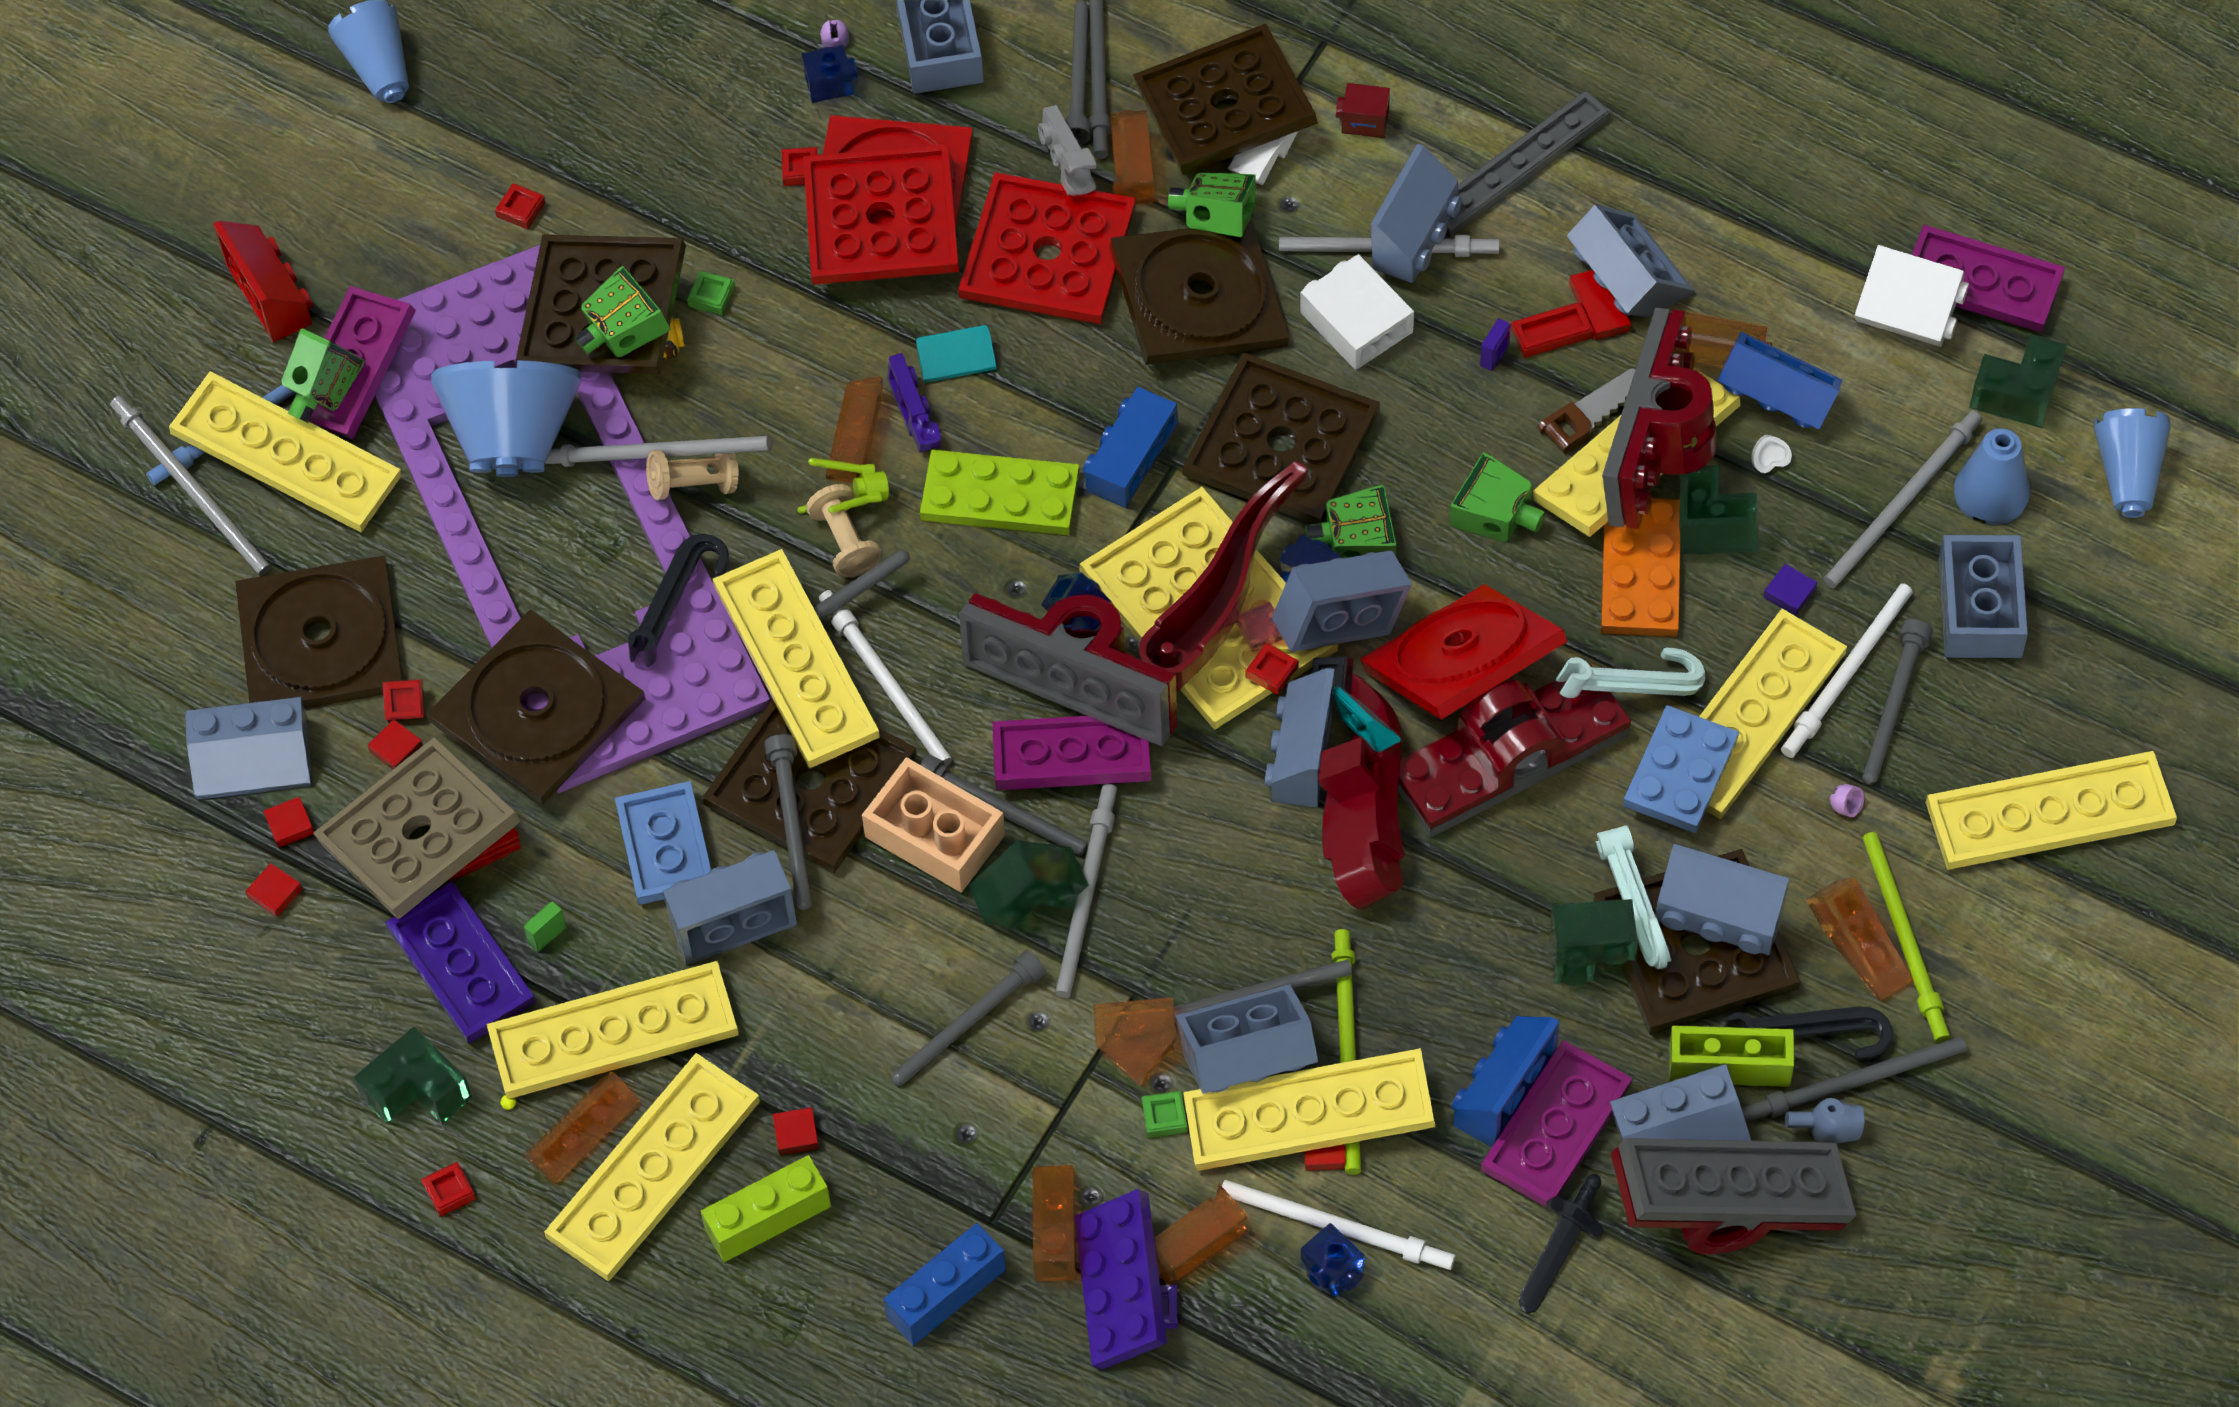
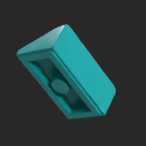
M988 325L916 339L917 355L924 383L997 369Z
M1339 686L1333 688V695L1341 720L1359 737L1362 736L1374 751L1379 753L1401 741V737L1365 704Z

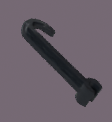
M708 534L692 535L685 539L678 547L639 629L629 635L628 649L630 662H634L638 652L644 651L645 666L650 667L654 664L657 658L656 647L700 556L704 552L713 551L717 553L718 560L715 567V575L718 577L725 574L729 564V553L727 546L721 539Z
M1862 1006L1750 1018L1747 1014L1736 1012L1727 1017L1725 1027L1793 1029L1794 1039L1862 1031L1876 1033L1879 1038L1877 1044L1856 1050L1855 1059L1858 1061L1872 1060L1880 1057L1888 1050L1893 1039V1028L1889 1019L1881 1011L1872 1007Z

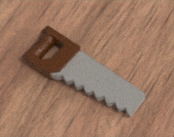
M1631 368L1575 404L1574 402L1568 403L1543 419L1538 424L1537 429L1541 434L1546 433L1564 453L1570 452L1589 439V435L1594 431L1595 426L1602 424V419H1609L1610 413H1616L1618 407L1625 405L1636 369ZM1566 421L1576 433L1569 437L1559 424Z

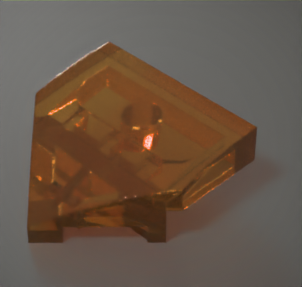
M1173 997L1094 1004L1097 1048L1102 1051L1103 1056L1107 1060H1111L1131 1076L1134 1082L1142 1086L1149 1079V1074L1163 1058L1175 1050L1173 1044L1176 1042L1177 1037Z

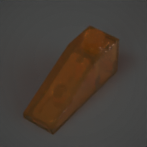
M1855 877L1838 879L1806 899L1826 936L1878 1000H1883L1913 981Z
M1073 1165L1033 1167V1263L1035 1281L1076 1280Z

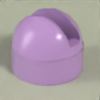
M838 19L828 20L822 25L820 32L821 42L826 49L838 51L848 45L850 40L849 30L844 22ZM837 31L838 38H831V32Z
M1850 784L1838 785L1834 789L1835 794L1830 795L1831 807L1841 815L1855 817L1863 807L1864 793L1860 787Z

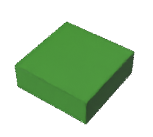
M699 271L687 298L688 307L723 315L735 288L734 279Z
M553 901L548 903L524 924L528 944L536 952L541 951L567 928L562 909Z
M1181 1091L1141 1097L1148 1138L1188 1133Z

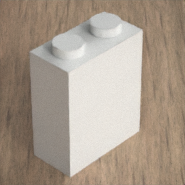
M1878 245L1855 312V319L1860 323L1942 347L1944 338L1951 340L1957 318L1952 317L1956 303L1963 304L1969 283L1964 282L1965 275L1963 270Z
M1359 254L1348 261L1338 263L1329 274L1319 280L1309 282L1303 291L1300 292V313L1355 370L1413 333L1414 311Z

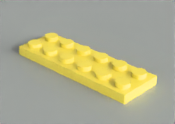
M1697 370L1711 385L1714 405L1713 417L1717 427L1740 407V396L1729 392L1723 385ZM1621 415L1533 490V499L1536 503L1589 537L1608 522L1602 474ZM1696 437L1692 438V444L1685 445L1684 448L1688 446L1693 448L1697 444Z
M211 371L169 426L171 435L362 533L401 478V470L394 465L310 422L306 423L289 415L287 410Z
M782 549L713 578L716 592L790 733L795 738V742L809 769L880 738L879 730Z
M1784 609L1779 611L1699 716L1739 731L1738 741L1706 810L1720 820L1846 654V645Z
M2154 751L1927 795L1925 802L1947 870L2173 826L2177 819Z
M718 961L487 1024L507 1099L739 1036Z
M1421 1048L1268 1076L1261 1081H1247L1229 1086L1228 1089L1221 1092L1202 1094L1200 1089L1183 1092L1194 1163L1197 1171L1435 1127Z
M695 1053L544 1231L546 1239L609 1282L759 1104V1095Z

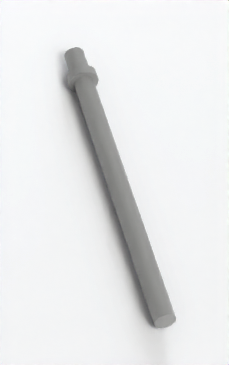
M121 395L116 396L110 405L121 417V424L126 429H131L256 573L259 576L265 575L271 569L270 564L144 422L141 411L138 408H132Z
M1970 411L1961 423H1955L1950 428V435L1823 578L1827 586L1835 588L1961 444H1967L1972 439V432L1983 420L1978 412Z
M753 436L577 448L572 444H565L561 446V449H551L545 464L562 463L564 467H572L577 462L648 458V454L652 450H662L665 457L770 451L773 443L771 436Z

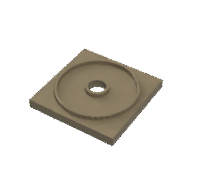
M434 737L313 832L318 842L399 920L521 821L510 806ZM431 826L424 836L414 840L409 839L411 833L418 827Z

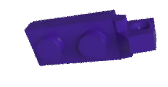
M903 353L890 356L887 380L909 435L913 436L919 453L940 448L941 436L939 426L929 420V405L924 395L919 396L916 389L918 387V380L914 367L907 366Z

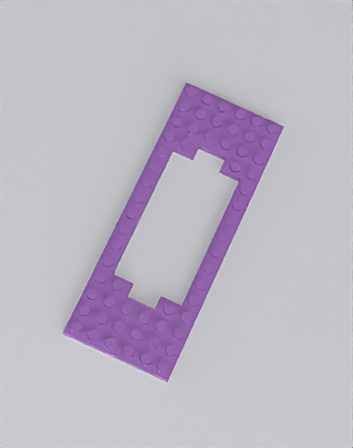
M540 245L397 299L411 304L416 312L374 396L490 648L520 620V616L431 428L448 420L431 384V373L444 366L476 361H494V368H517L515 359ZM581 372L582 382L577 395L602 446L644 443L611 374L607 372ZM648 458L609 460L665 574L678 547L685 539L690 537L670 494L664 500H655L652 497L646 475ZM699 558L656 647L657 658L653 665L650 667L645 666L644 651L638 652L634 662H630L628 643L595 655L642 689L646 699L560 786L557 793L761 712L770 704V698L714 588L701 558ZM649 606L635 611L639 626ZM578 634L570 637L585 648ZM533 693L525 697L521 705L528 711H538L547 705L549 698L542 693Z

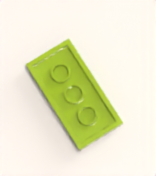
M931 450L920 509L921 521L1069 536L1080 474L1079 464Z

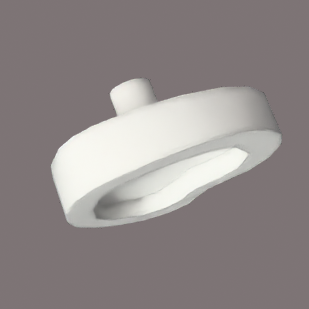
M1764 435L1753 448L1752 464L1759 472L1767 473L1775 466L1784 467L1791 462L1792 453L1789 446L1783 440L1775 436Z

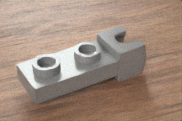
M1057 105L1043 108L1042 123L1038 125L1039 139L1043 145H1047L1054 166H1059L1061 170L1060 182L1066 193L1073 196L1094 191L1096 186L1090 169H1096L1097 164L1088 148L1081 149Z

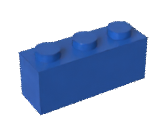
M1742 331L1733 345L1717 380L1723 383V387L1733 394H1746L1756 399L1757 403L1766 410L1773 412L1779 410L1790 415L1796 424L1806 428L1813 426L1817 429H1820L1842 383V379Z
M1138 386L1130 399L1126 397L1122 401L1118 410V419L1113 427L1107 426L1100 440V448L1095 455L1090 454L1082 471L1083 475H1085L1087 492L1124 508H1127L1178 424L1177 403Z
M978 1223L974 1224L884 1298L887 1319L914 1346L1006 1271L1004 1250Z

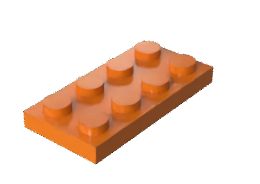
M1652 498L1650 512L1648 515L1643 514L1639 529L1627 528L1626 524L1624 527L1609 526L1608 522L1604 525L1601 634L1678 637L1680 499Z

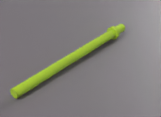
M1340 929L1334 932L1335 951L1331 954L1332 963L1348 959L1352 970V964L1355 963V952L1351 950L1350 931ZM1352 975L1336 979L1340 1063L1356 1060ZM1360 1141L1345 1144V1173L1348 1175H1358L1361 1173Z

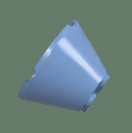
M517 360V368H494V361L466 362L444 366L431 373V384L469 462V471L473 473H487L493 469L496 470V476L516 477L519 475V469L529 473L545 471L547 457L582 382L581 372L575 368L537 361Z

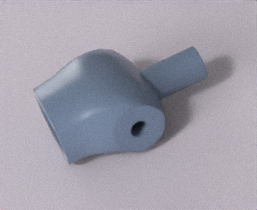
M1826 1098L1815 1107L1813 1112L1787 1111L1785 1124L1787 1128H1809L1810 1136L1818 1142L1839 1144L1859 1140L1863 1133L1864 1109L1862 1105H1850L1835 1098Z

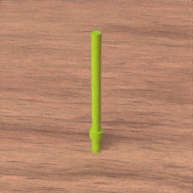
M1876 832L1867 833L1862 839L1918 992L1917 1004L1921 1016L1927 1018L1936 1043L1948 1041L1951 1037L1942 1014L1944 1005L1940 994L1934 992L1879 836Z

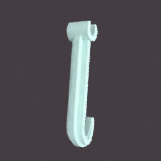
M1664 648L1661 652L1663 659L1679 662L1689 672L1590 667L1585 660L1575 657L1570 658L1566 662L1556 681H1566L1560 694L1567 698L1577 697L1582 690L1687 696L1693 695L1701 689L1705 681V670L1700 660L1687 651L1677 648Z
M1628 826L1597 833L1599 841H1596L1599 855L1602 860L1607 859L1645 961L1649 966H1655L1656 969L1666 968L1667 962H1671L1670 954L1632 855L1634 844Z

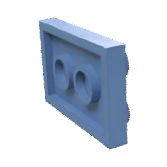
M1666 705L1624 797L1623 807L1697 833L1738 741L1739 731Z
M691 781L615 798L638 905L664 900L663 890L670 888L674 883L681 880H693L711 871Z

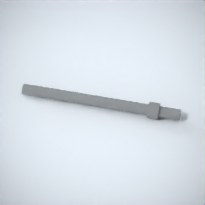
M1455 235V239L1444 238L1441 244H1435L1431 252L1455 253V257H1470V253L1499 254V239H1470V235ZM1279 237V251L1372 252L1371 238Z
M1112 784L1102 785L1098 807L1092 811L1089 828L1092 830L1055 991V995L1061 998H1070L1106 837L1107 834L1112 832L1115 815L1112 811L1117 787Z

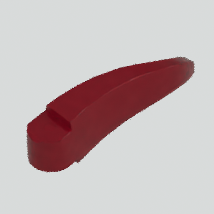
M1300 462L1292 463L1273 477L1247 502L1231 524L1208 567L1191 588L1155 620L1154 625L1141 638L1139 644L1140 659L1176 674V691H1179L1210 661L1224 643L1238 619L1248 592L1255 550L1262 533L1274 514L1306 478L1307 468Z
M1352 673L1351 695L1365 704L1401 737V728L1396 713L1390 704L1369 683ZM1353 731L1352 740L1359 738V736ZM1402 740L1379 753L1375 751L1382 760L1379 790L1357 795L1341 803H1338L1329 791L1327 793L1322 824L1323 855L1325 859L1332 861L1335 881L1342 896L1350 905L1359 910L1365 909L1393 894L1403 884L1399 860L1405 854L1399 827L1397 797Z

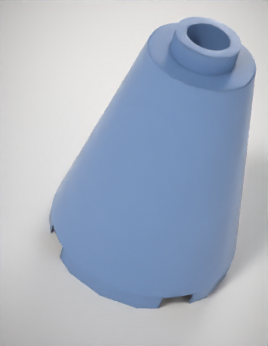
M368 0L350 7L352 13L342 19L339 13L333 18L328 26L330 38L377 100L385 101L386 103L399 101L408 90L409 82L397 10L393 4L389 6L387 0Z
M2142 408L2118 409L2103 413V421L2101 422L2098 418L2094 420V432L2115 510L2122 512L2124 517H2142L2145 515V511L2153 507L2171 429L2170 417L2163 412L2157 411L2156 418L2146 416V409Z
M2002 428L1988 432L1958 473L1954 484V497L1957 506L1967 517L1986 520L1985 524L1999 525L2011 522L2024 511L2030 498V485L2021 441L2014 432Z

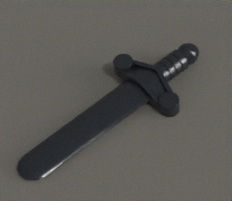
M1591 1174L1586 1178L1585 1184L1582 1185L1574 1202L1563 1200L1560 1197H1552L1547 1200L1548 1210L1556 1213L1561 1218L1519 1296L1518 1302L1524 1312L1532 1313L1539 1308L1581 1231L1592 1238L1602 1235V1225L1597 1223L1588 1211L1597 1194V1190L1601 1186L1599 1175Z

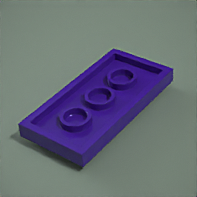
M453 882L426 897L399 920L394 916L385 922L392 937L468 1044L488 1033L487 1024L514 1017L536 1003L532 992Z
M1136 1189L1075 1215L1092 1366L1103 1370L1167 1344L1149 1194L1141 1189Z

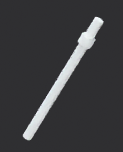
M1906 584L1899 585L1809 711L1802 712L1794 723L1795 730L1781 748V752L1785 756L1794 758L1807 738L1811 739L1822 725L1820 720L1912 595L1913 590Z
M831 590L823 592L819 596L820 602L833 595V592ZM842 606L830 614L832 617L831 624L840 636H845L929 754L943 760L944 766H948L952 762L951 756L858 629L859 622L852 612L848 609L845 610Z
M1224 1180L1221 1187L1220 1195L1402 1254L1404 1260L1416 1264L1423 1261L1451 1270L1454 1265L1456 1255L1427 1246L1425 1240L1410 1236L1408 1239L1228 1180Z

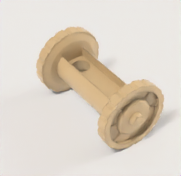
M652 450L648 454L646 464L647 483L649 491L655 500L666 499L670 488L718 484L723 494H732L737 489L739 469L735 453L679 460H667L662 450ZM707 467H714L715 474H710L707 471Z
M834 484L817 491L811 496L806 504V510L811 519L828 522L841 550L833 560L835 572L840 577L852 578L862 575L876 566L882 558V551L876 542L861 541L847 510L835 513L828 512L830 506L855 498L850 486Z

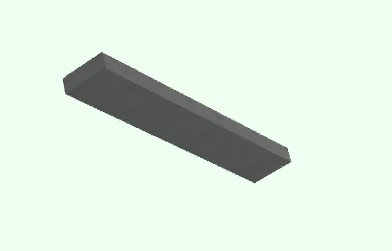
M1585 90L1458 184V193L1462 197L1461 208L1455 218L1451 217L1449 219L1446 235L1449 237L1455 235L1610 119L1611 111Z

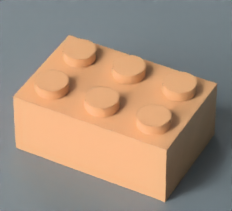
M907 757L862 814L864 833L867 839L961 893L1005 836L1003 812Z

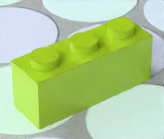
M1672 1026L1669 1042V1082L1726 1064L1733 1085L1790 1087L1794 1068L1793 1029Z
M807 1155L701 1210L705 1231L724 1263L830 1208L831 1203L828 1187L810 1156Z

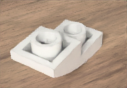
M1298 131L1235 155L1228 169L1233 174H1256V183L1263 186L1277 157L1285 158Z

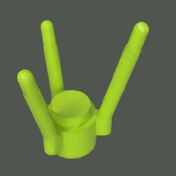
M810 458L808 460V463L813 466L861 473L859 478L853 479L855 498L830 506L828 508L829 513L888 500L889 487L887 476L884 471L875 472L874 464L859 465ZM806 505L798 507L797 512L799 514L808 513Z

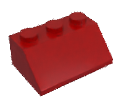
M227 221L213 223L225 265L271 341L274 343L301 330V328L312 325L309 309L313 308L312 301L304 288L298 290L294 284L297 282V278L288 262L281 263L278 258L281 256V252L272 236L266 238L260 227L256 225Z

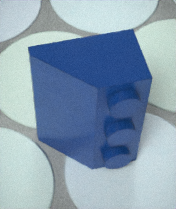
M1516 1016L1508 1028L1502 1026L1492 1044V1047L1495 1049L1488 1059L1482 1057L1478 1061L1472 1073L1473 1082L1468 1089L1461 1088L1451 1105V1109L1454 1110L1453 1126L1493 1147L1555 1053L1560 1021L1553 1017Z

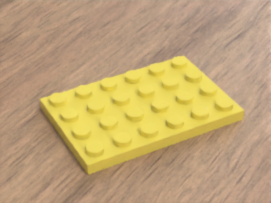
M1200 487L1079 564L1080 572L1099 595L1118 610L1121 621L1140 642L1144 634L1154 625L1155 620L1186 593L1208 567L1233 522L1205 489ZM1257 549L1255 550L1248 592L1238 619L1226 640L1210 661L1180 689L1214 730L1273 693L1245 677V670L1266 643L1299 660V667L1288 682L1312 668L1314 658L1329 657L1338 651V644L1290 652L1272 620V615L1286 582Z

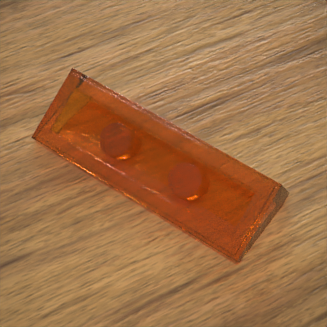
M871 377L847 383L830 460L859 465L868 463L884 391L882 377ZM827 468L826 479L853 482V479L859 478L861 473Z
M614 1072L607 1073L523 1154V1157L554 1184H557L640 1100Z

